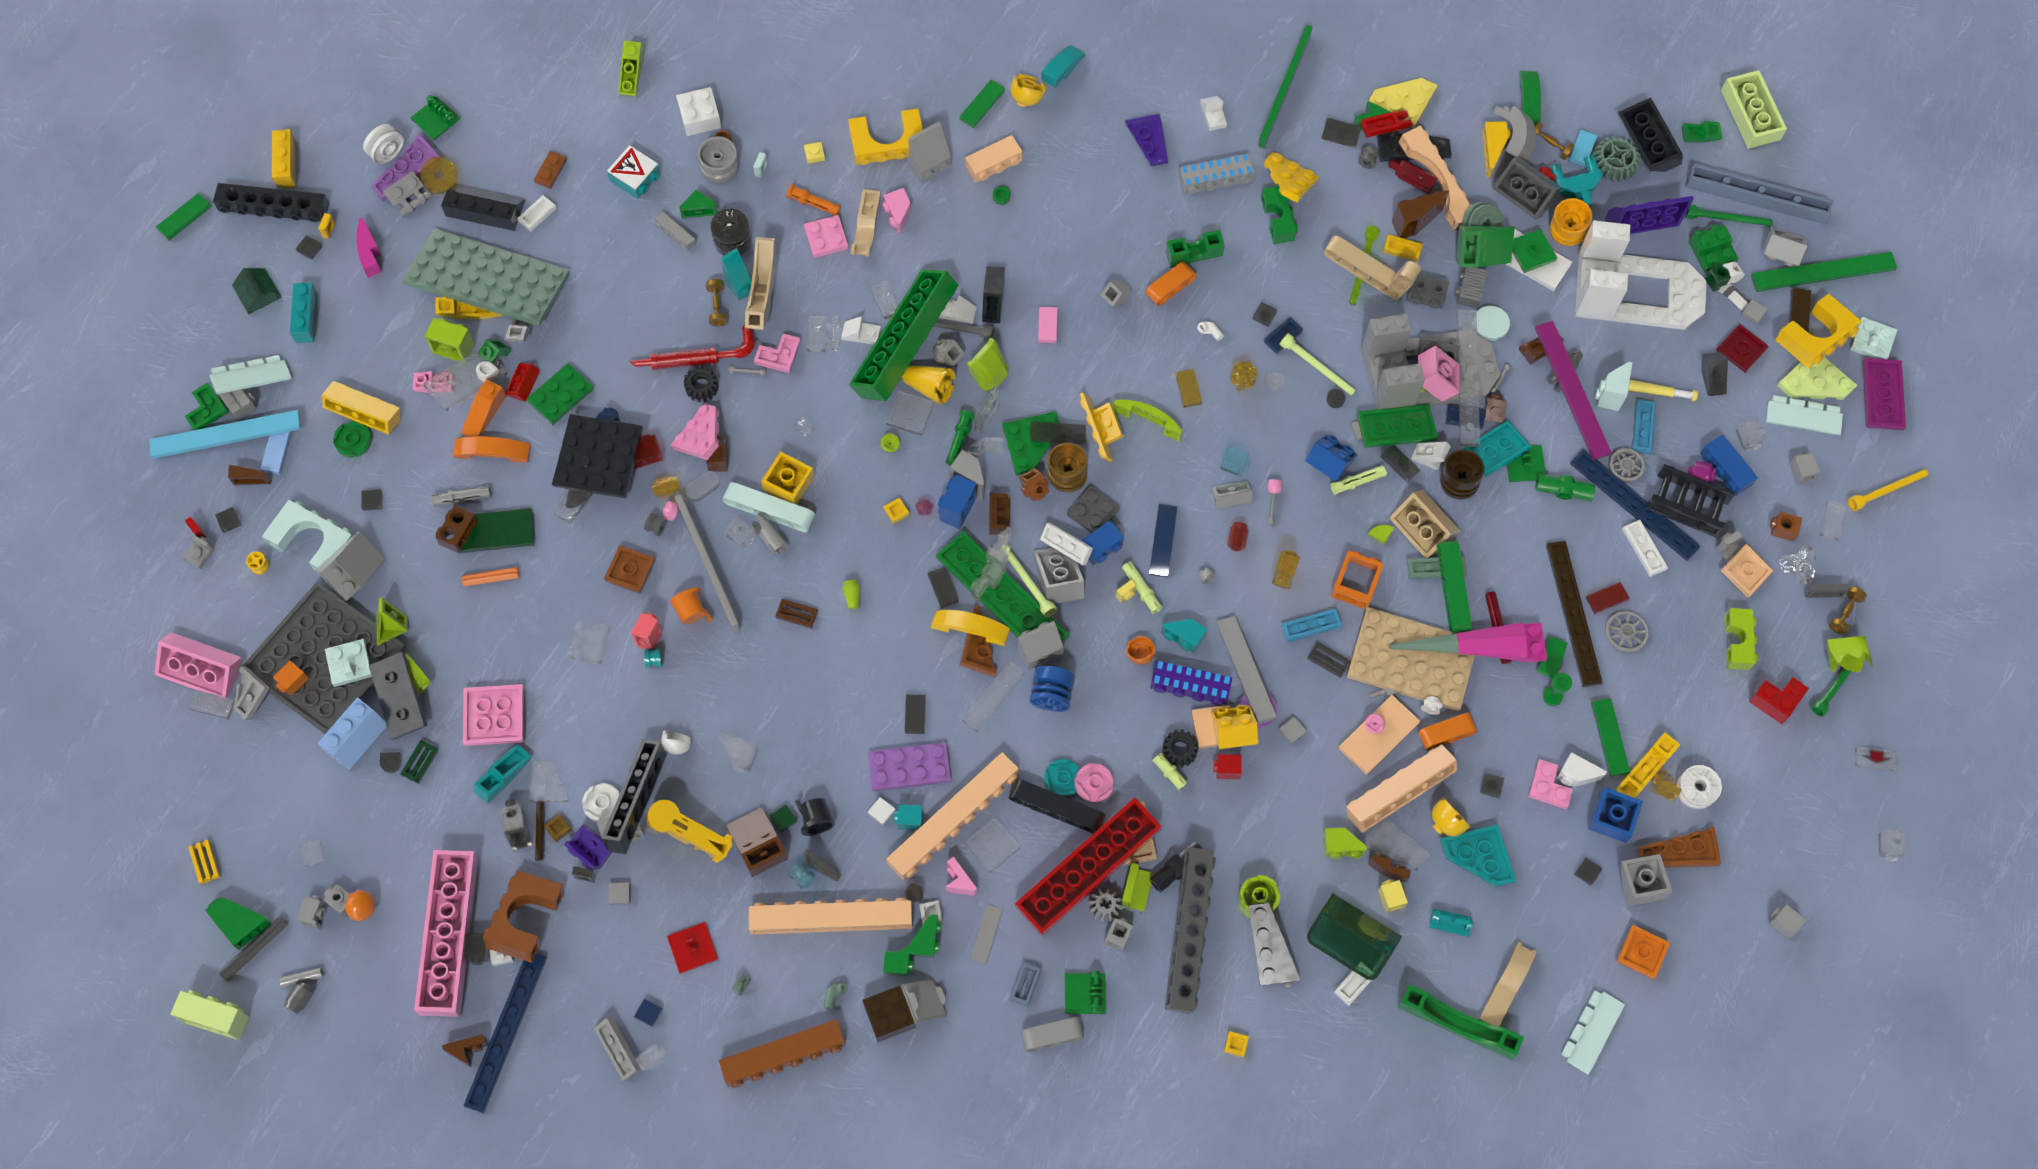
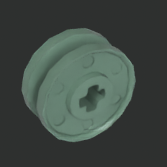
M1477 202L1471 205L1466 210L1462 219V226L1504 225V217L1501 210L1485 202Z

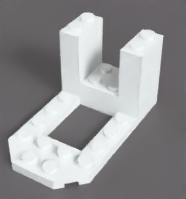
M1593 220L1578 252L1575 317L1685 330L1705 314L1706 280L1689 262L1623 255L1630 241V225ZM1628 275L1667 279V308L1622 303L1621 301L1627 292Z

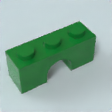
M1280 186L1262 189L1261 193L1264 213L1273 212L1280 216L1278 219L1271 220L1269 227L1273 245L1295 241L1296 233H1298V225L1293 221V208L1289 207V198L1281 195L1279 191Z
M1220 230L1202 233L1201 239L1193 243H1186L1185 237L1167 241L1166 255L1170 267H1175L1183 261L1188 264L1223 256L1225 245Z

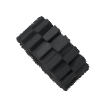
M698 366V370L693 367V372L689 370L687 372L688 375H685V380H683L687 396H691L693 401L697 399V402H701V399L707 402L706 398L713 399L712 395L716 396V391H718L716 374L712 369L708 370L706 366L704 369H702V366ZM699 379L708 381V385L704 389H696L694 383Z
M1178 729L1174 730V733L1170 732L1164 740L1162 749L1165 758L1176 767L1180 765V768H1183L1184 765L1189 766L1191 762L1193 763L1199 749L1198 740H1195L1194 734L1191 736V732L1187 731L1185 733L1184 729H1181L1180 732H1178ZM1177 742H1183L1187 745L1188 751L1184 755H1178L1174 752L1173 745Z

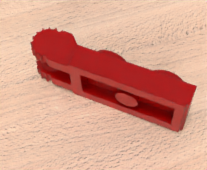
M1404 110L1365 118L1360 123L1366 138L1400 129L1404 130L1413 125L1411 119L1404 120L1409 116L1408 112Z

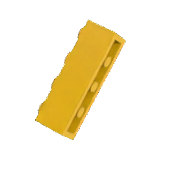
M335 381L321 395L322 407L388 435L401 421L399 407Z

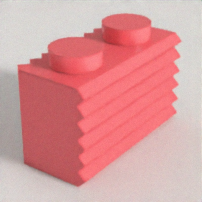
M641 613L631 631L636 646L650 650L655 648V645L659 642L658 639L662 635L661 625L657 621V616L651 613Z

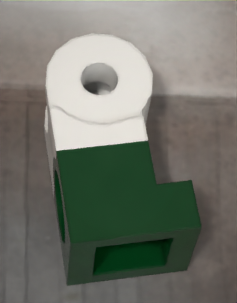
M1731 262L1711 268L1705 280L1712 291L1715 292L1720 290L1722 286L1741 280L1744 277V272L1737 262Z

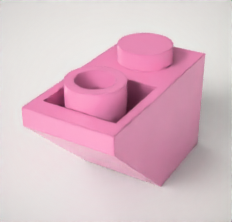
M904 188L883 195V210L889 214L890 225L892 228L895 227L897 233L902 231L911 212L910 201Z

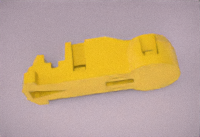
M659 800L647 811L646 820L650 828L659 833H667L686 845L689 843L694 845L696 851L706 852V854L713 858L712 861L715 863L724 859L730 848H732L731 835L726 834L722 837L680 813L678 807L672 801Z

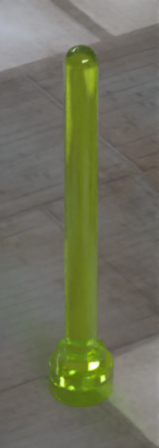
M1367 226L1364 233L1366 243L1363 252L1369 256L1373 242L1378 239L1380 230L1375 226ZM1357 276L1349 300L1350 305L1356 304L1363 281Z

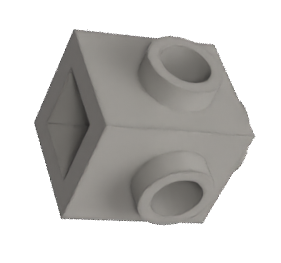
M953 339L939 340L931 351L938 364L954 366L965 354L959 347V344Z

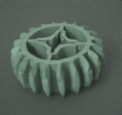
M1612 136L1611 139L1606 137L1604 141L1601 140L1592 154L1595 155L1599 169L1603 170L1605 180L1609 177L1612 182L1615 179L1621 182L1622 179L1627 181L1629 177L1632 178L1641 164V155L1637 147H1634V142L1629 143L1628 138L1622 140L1621 136L1618 139ZM1605 152L1608 154L1606 159L1604 158ZM1627 159L1629 160L1628 166L1625 164Z

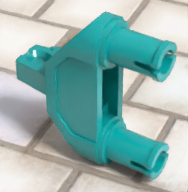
M1591 155V159L1590 156L1584 158L1589 173L1569 178L1564 177L1561 164H1557V167L1555 164L1552 165L1550 169L1552 174L1556 175L1555 183L1562 187L1559 194L1571 199L1582 200L1590 207L1592 204L1590 198L1593 196L1592 192L1604 175L1603 170L1598 167L1595 155Z

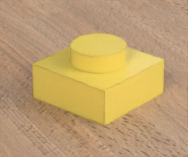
M822 142L804 145L807 164L825 161Z
M1130 580L1116 591V598L1120 603L1124 600H1130L1135 595L1136 584L1133 580Z

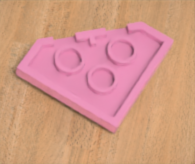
M704 403L698 409L695 416L687 422L686 427L681 433L675 437L671 447L676 451L708 460L719 446V440L717 439L719 423L717 417H719L720 411L715 406Z

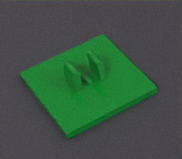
M1531 445V450L1507 464L1509 482L1537 481L1539 474L1546 475L1541 445Z

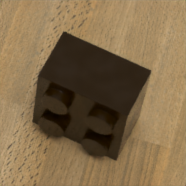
M901 985L862 1000L877 1043L916 1028Z

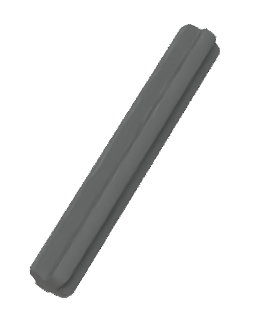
M278 917L219 972L220 976L225 981L231 979L288 925L283 918Z

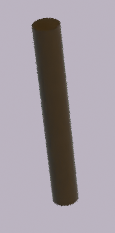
M537 801L535 861H543L544 802Z

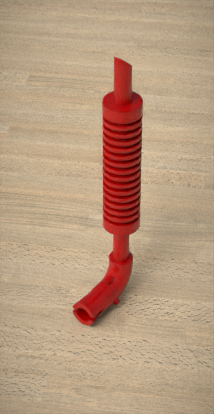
M745 325L742 326V347L735 348V350L716 352V347H712L710 350L703 348L702 350L699 349V351L697 349L695 351L691 350V352L690 350L688 352L686 350L684 352L680 351V353L679 351H676V353L673 351V353L669 352V354L668 352H665V354L663 352L662 355L654 353L650 354V359L631 360L629 362L635 367L652 366V370H658V368L662 369V367L663 369H666V367L669 369V367L673 368V366L675 368L678 366L679 368L681 365L682 367L684 365L686 367L688 365L692 366V364L693 366L695 364L699 366V364L703 365L704 363L706 365V363L710 364V362L717 364V359L744 358L751 354L754 349V343H756V340H754V329L748 328L749 331H747Z

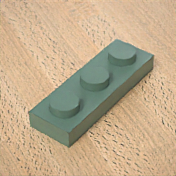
M1462 556L1461 559L1464 577H1466V561L1465 556ZM1438 558L1407 560L1409 579L1441 578Z

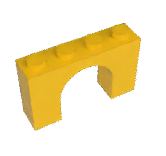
M919 108L901 111L904 133L898 141L892 144H880L871 138L866 116L848 119L855 164L867 165L872 162H885L892 159L900 160L909 157L908 138L923 130Z
M1830 294L1819 300L1811 312L1813 316L1829 329L1830 337H1815L1806 332L1795 321H1791L1780 330L1775 340L1808 369L1814 364H1820L1824 356H1830L1837 346L1842 347L1849 337H1855L1860 331L1859 326L1862 321Z

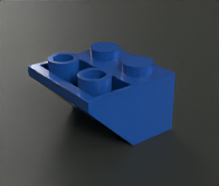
M1325 435L1314 444L1305 461L1337 481L1344 475L1358 454L1350 446H1344L1339 443L1336 437Z

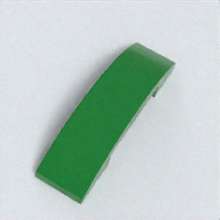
M1520 71L1522 111L1531 118L1534 126H1536L1541 120L1538 71Z

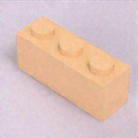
M1011 135L965 157V168L975 183L984 181L995 173H1001L1010 166L1018 165L1022 161V150Z

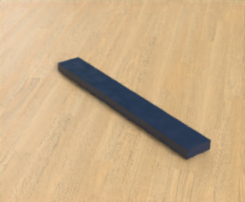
M1584 449L1571 461L1570 465L1635 519L1641 520L1647 529L1686 561L1701 547L1666 517L1647 510L1648 502L1601 463L1593 460L1591 455Z
M536 954L532 963L523 960L464 1102V1107L484 1114L547 957Z

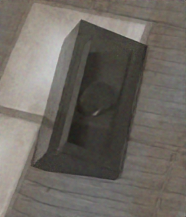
M1327 118L1321 139L1356 148L1361 126Z
M1395 445L1387 448L1381 454V458L1406 482L1410 481L1420 472V469Z

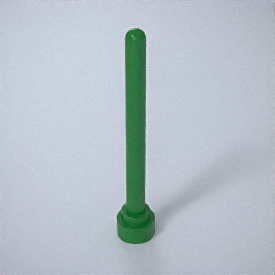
M1690 205L1685 215L1686 219L1705 217L1765 226L1773 224V221L1767 218L1701 210L1696 205Z
M1845 668L1842 670L1824 697L1813 703L1811 706L1813 713L1820 717L1826 715L1829 710L1828 703L1852 671Z

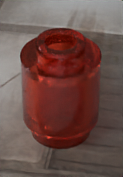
M1234 522L1233 526L1230 527L1227 546L1231 550L1238 552L1246 548L1249 533L1247 524Z

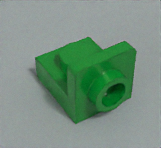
M486 339L478 355L483 360L493 364L497 357L508 356L511 349L499 339Z

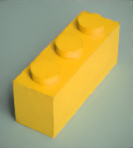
M290 129L272 131V178L278 189L296 187V140Z

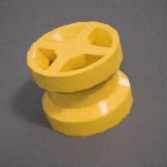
M252 552L247 556L246 564L254 574L261 575L269 569V562L261 552Z

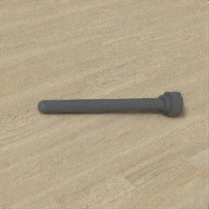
M937 320L933 326L979 334L987 340L992 338L994 333L993 325L976 327Z

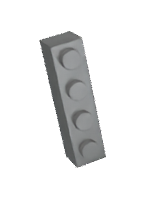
M664 212L655 218V225L662 229L667 236L669 235L674 242H678L682 249L689 251L696 245L695 238Z

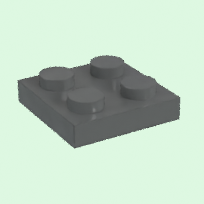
M1089 486L1067 512V516L1090 533H1093L1105 523L1111 521L1119 512L1120 507L1092 486Z

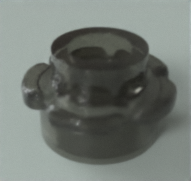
M911 883L905 890L907 900H911L912 903L920 902L924 897L922 887L916 883Z

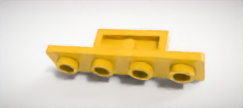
M1082 392L1080 393L1082 399L1080 403L1087 412L1086 420L1088 424L1093 428L1092 436L1099 444L1098 452L1102 459L1112 462L1114 459L1108 445L1124 437L1111 403H1107L1094 409L1090 396Z

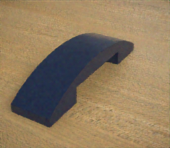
M1163 504L1158 506L1149 575L1168 577L1177 506Z

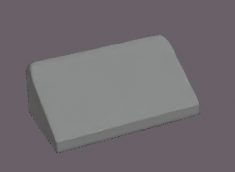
M1248 481L1211 487L1216 508L1246 504L1253 501V493Z

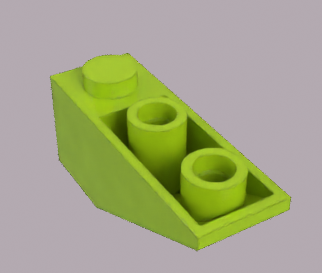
M623 41L618 94L636 96L645 52V44L641 42Z

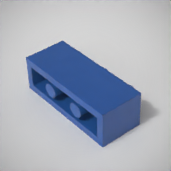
M1724 435L1705 445L1700 452L1705 462L1713 464V468H1716V476L1721 478L1729 491L1735 493L1734 496L1751 487L1758 479Z

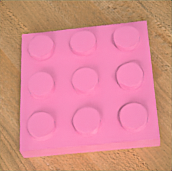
M523 684L463 688L464 746L524 742Z

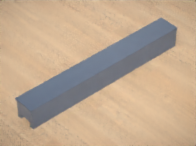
M1694 164L1691 171H1689L1685 185L1686 188L1825 225L1831 216V207L1834 202L1831 199Z

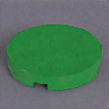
M350 421L337 428L333 436V443L341 455L350 458L359 457L370 448L372 436L366 425Z

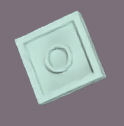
M1862 317L1860 319L1862 321L1859 326L1860 331L1854 337L1850 350L1874 359H1888L1897 329Z
M364 639L325 649L331 682L334 687L372 677Z

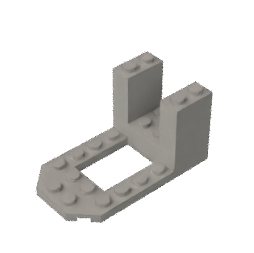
M1407 314L1370 319L1361 353L1376 409L1430 404V407L1486 398L1500 377L1491 342L1469 329L1408 339L1411 327ZM1420 339L1461 345L1458 357L1462 378L1460 393L1443 402L1432 396L1426 389L1420 393L1425 382L1421 364L1408 365L1407 359L1417 358Z

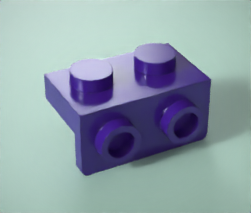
M586 824L581 826L572 840L566 841L564 844L568 848V852L578 857L582 861L583 866L589 870L602 868L613 853L607 851L601 837Z

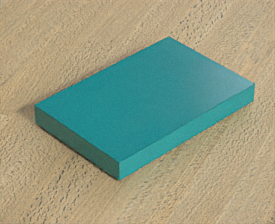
M1507 420L1464 447L1463 450L1472 451L1479 455L1485 467L1483 475L1487 478L1531 450V446Z

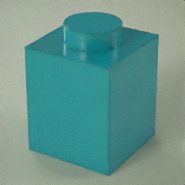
M898 805V811H894V823H897L898 829L918 830L922 826V806Z

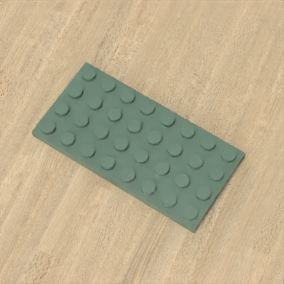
M434 228L402 278V282L404 285L540 326L570 273L569 269Z

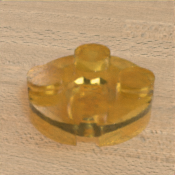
M432 157L423 164L420 178L428 191L434 194H444L447 189L456 184L457 171L455 165L449 160L442 157ZM440 171L444 178L437 180L434 173Z

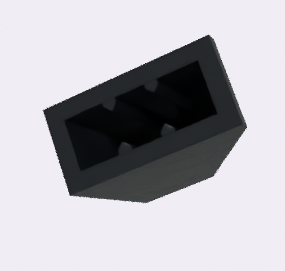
M986 266L982 322L1000 323L1005 267Z

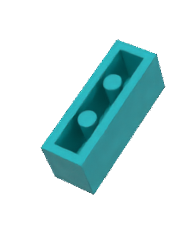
M293 283L290 334L295 343L314 342L317 291L312 283Z

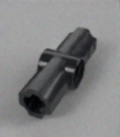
M1195 841L1191 843L1187 848H1185L1188 849L1190 847L1203 849ZM1185 849L1179 855L1175 854L1171 857L1164 867L1149 879L1152 886L1160 893L1175 880L1178 881L1182 878Z

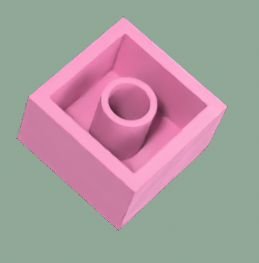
M1437 346L1418 355V364H1421L1425 379L1422 388H1425L1441 402L1460 393V364Z

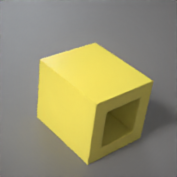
M1393 879L1387 880L1378 889L1386 913L1406 907L1408 902L1400 880L1395 882Z

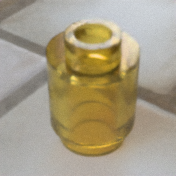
M667 476L653 480L654 484L651 485L652 493L654 496L657 495L658 499L680 491L676 476Z

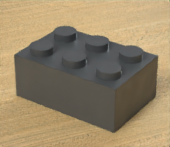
M1516 157L1511 160L1493 189L1536 220L1544 215L1562 187L1522 158Z

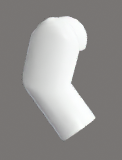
M1200 322L1197 326L1200 333L1212 334L1217 341L1224 337V334L1213 322Z

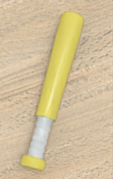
M1630 380L1628 391L1668 397L1678 396L1690 398L1691 401H1696L1698 397V391L1696 390L1689 392L1677 390L1674 387Z

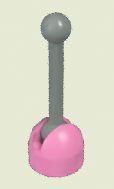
M1275 479L1268 480L1267 485L1268 491L1272 494L1270 518L1267 520L1269 525L1275 523L1274 508L1276 494H1279L1283 487V482Z

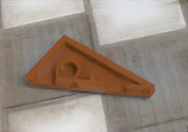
M975 605L972 613L982 616L979 606ZM967 633L959 665L995 677L997 670L993 666L991 659L993 655L989 648L990 643L986 642V637Z

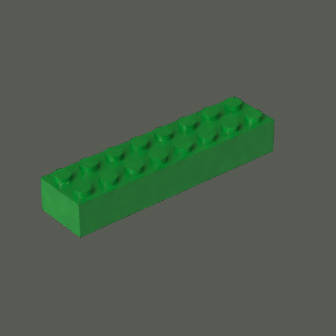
M928 269L920 271L849 384L860 398L886 402L891 396L894 388L900 382L904 372L918 353L919 348L928 337L932 327L936 324L937 319L959 286L948 271Z

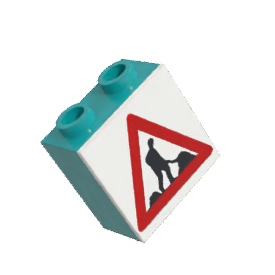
M630 145L607 170L609 180L637 199L648 191L649 186L657 181L660 176L658 163Z

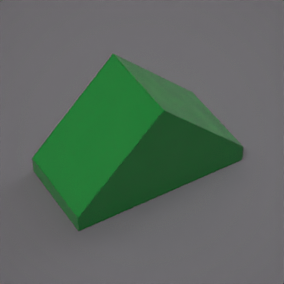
M697 189L679 207L682 219L718 215L716 203Z

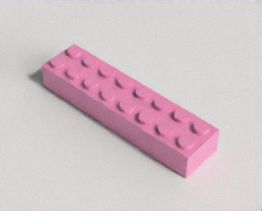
M433 851L414 1011L419 1016L461 1017L467 965L466 940L469 941L479 859L474 851Z

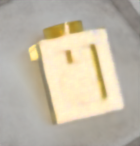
M1663 769L1660 774L1656 773L1652 780V784H1654L1652 792L1674 802L1682 789L1673 782L1664 781L1667 770Z

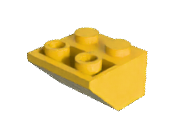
M1238 705L1234 708L1221 707L1217 710H1211L1215 738L1219 749L1258 744L1257 721L1250 706Z

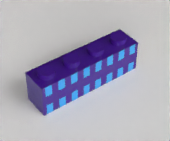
M1156 661L1150 688L1158 693L1169 692L1177 697L1187 696L1192 697L1195 701L1202 702L1205 700L1210 701L1214 705L1222 706L1227 705L1233 677Z

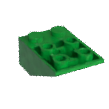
M1459 226L1458 265L1460 267H1484L1511 263L1515 227Z

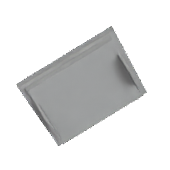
M933 978L901 985L915 1023L947 1016L943 1007L946 997L942 987L935 986Z

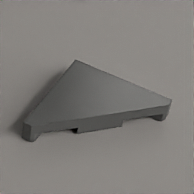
M806 849L804 851L803 857L806 866L834 881H838L841 874L810 850Z

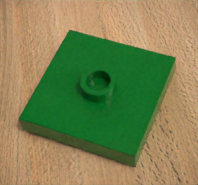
M1541 229L1513 240L1512 253L1523 273L1557 260L1556 254Z

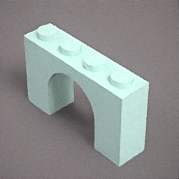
M288 500L262 537L267 544L283 552L293 537L301 530L307 528L321 530L324 534L323 543L309 562L312 568L316 570L352 538L353 533L345 527L343 529L337 527V524L331 519L325 520L321 518L322 516L314 510L308 511L302 503L298 501L294 503Z

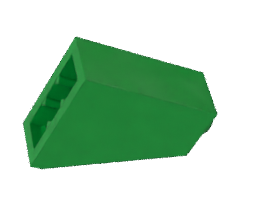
M223 897L213 900L208 905V908L205 909L230 943L238 950L272 924L265 916Z

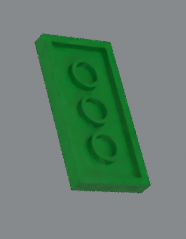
M1430 404L1358 411L1357 413L1364 448L1436 441L1438 438Z

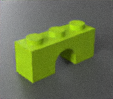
M1730 608L1725 614V632L1734 633L1741 640V644H1731L1726 650L1727 669L1750 670L1757 663L1758 654L1755 652L1757 635L1754 634L1756 617L1753 616V609Z

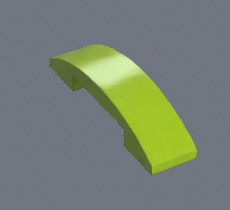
M1114 401L1113 408L1116 413L1126 418H1130L1132 413L1164 427L1163 435L1180 442L1182 430L1166 413L1139 401Z

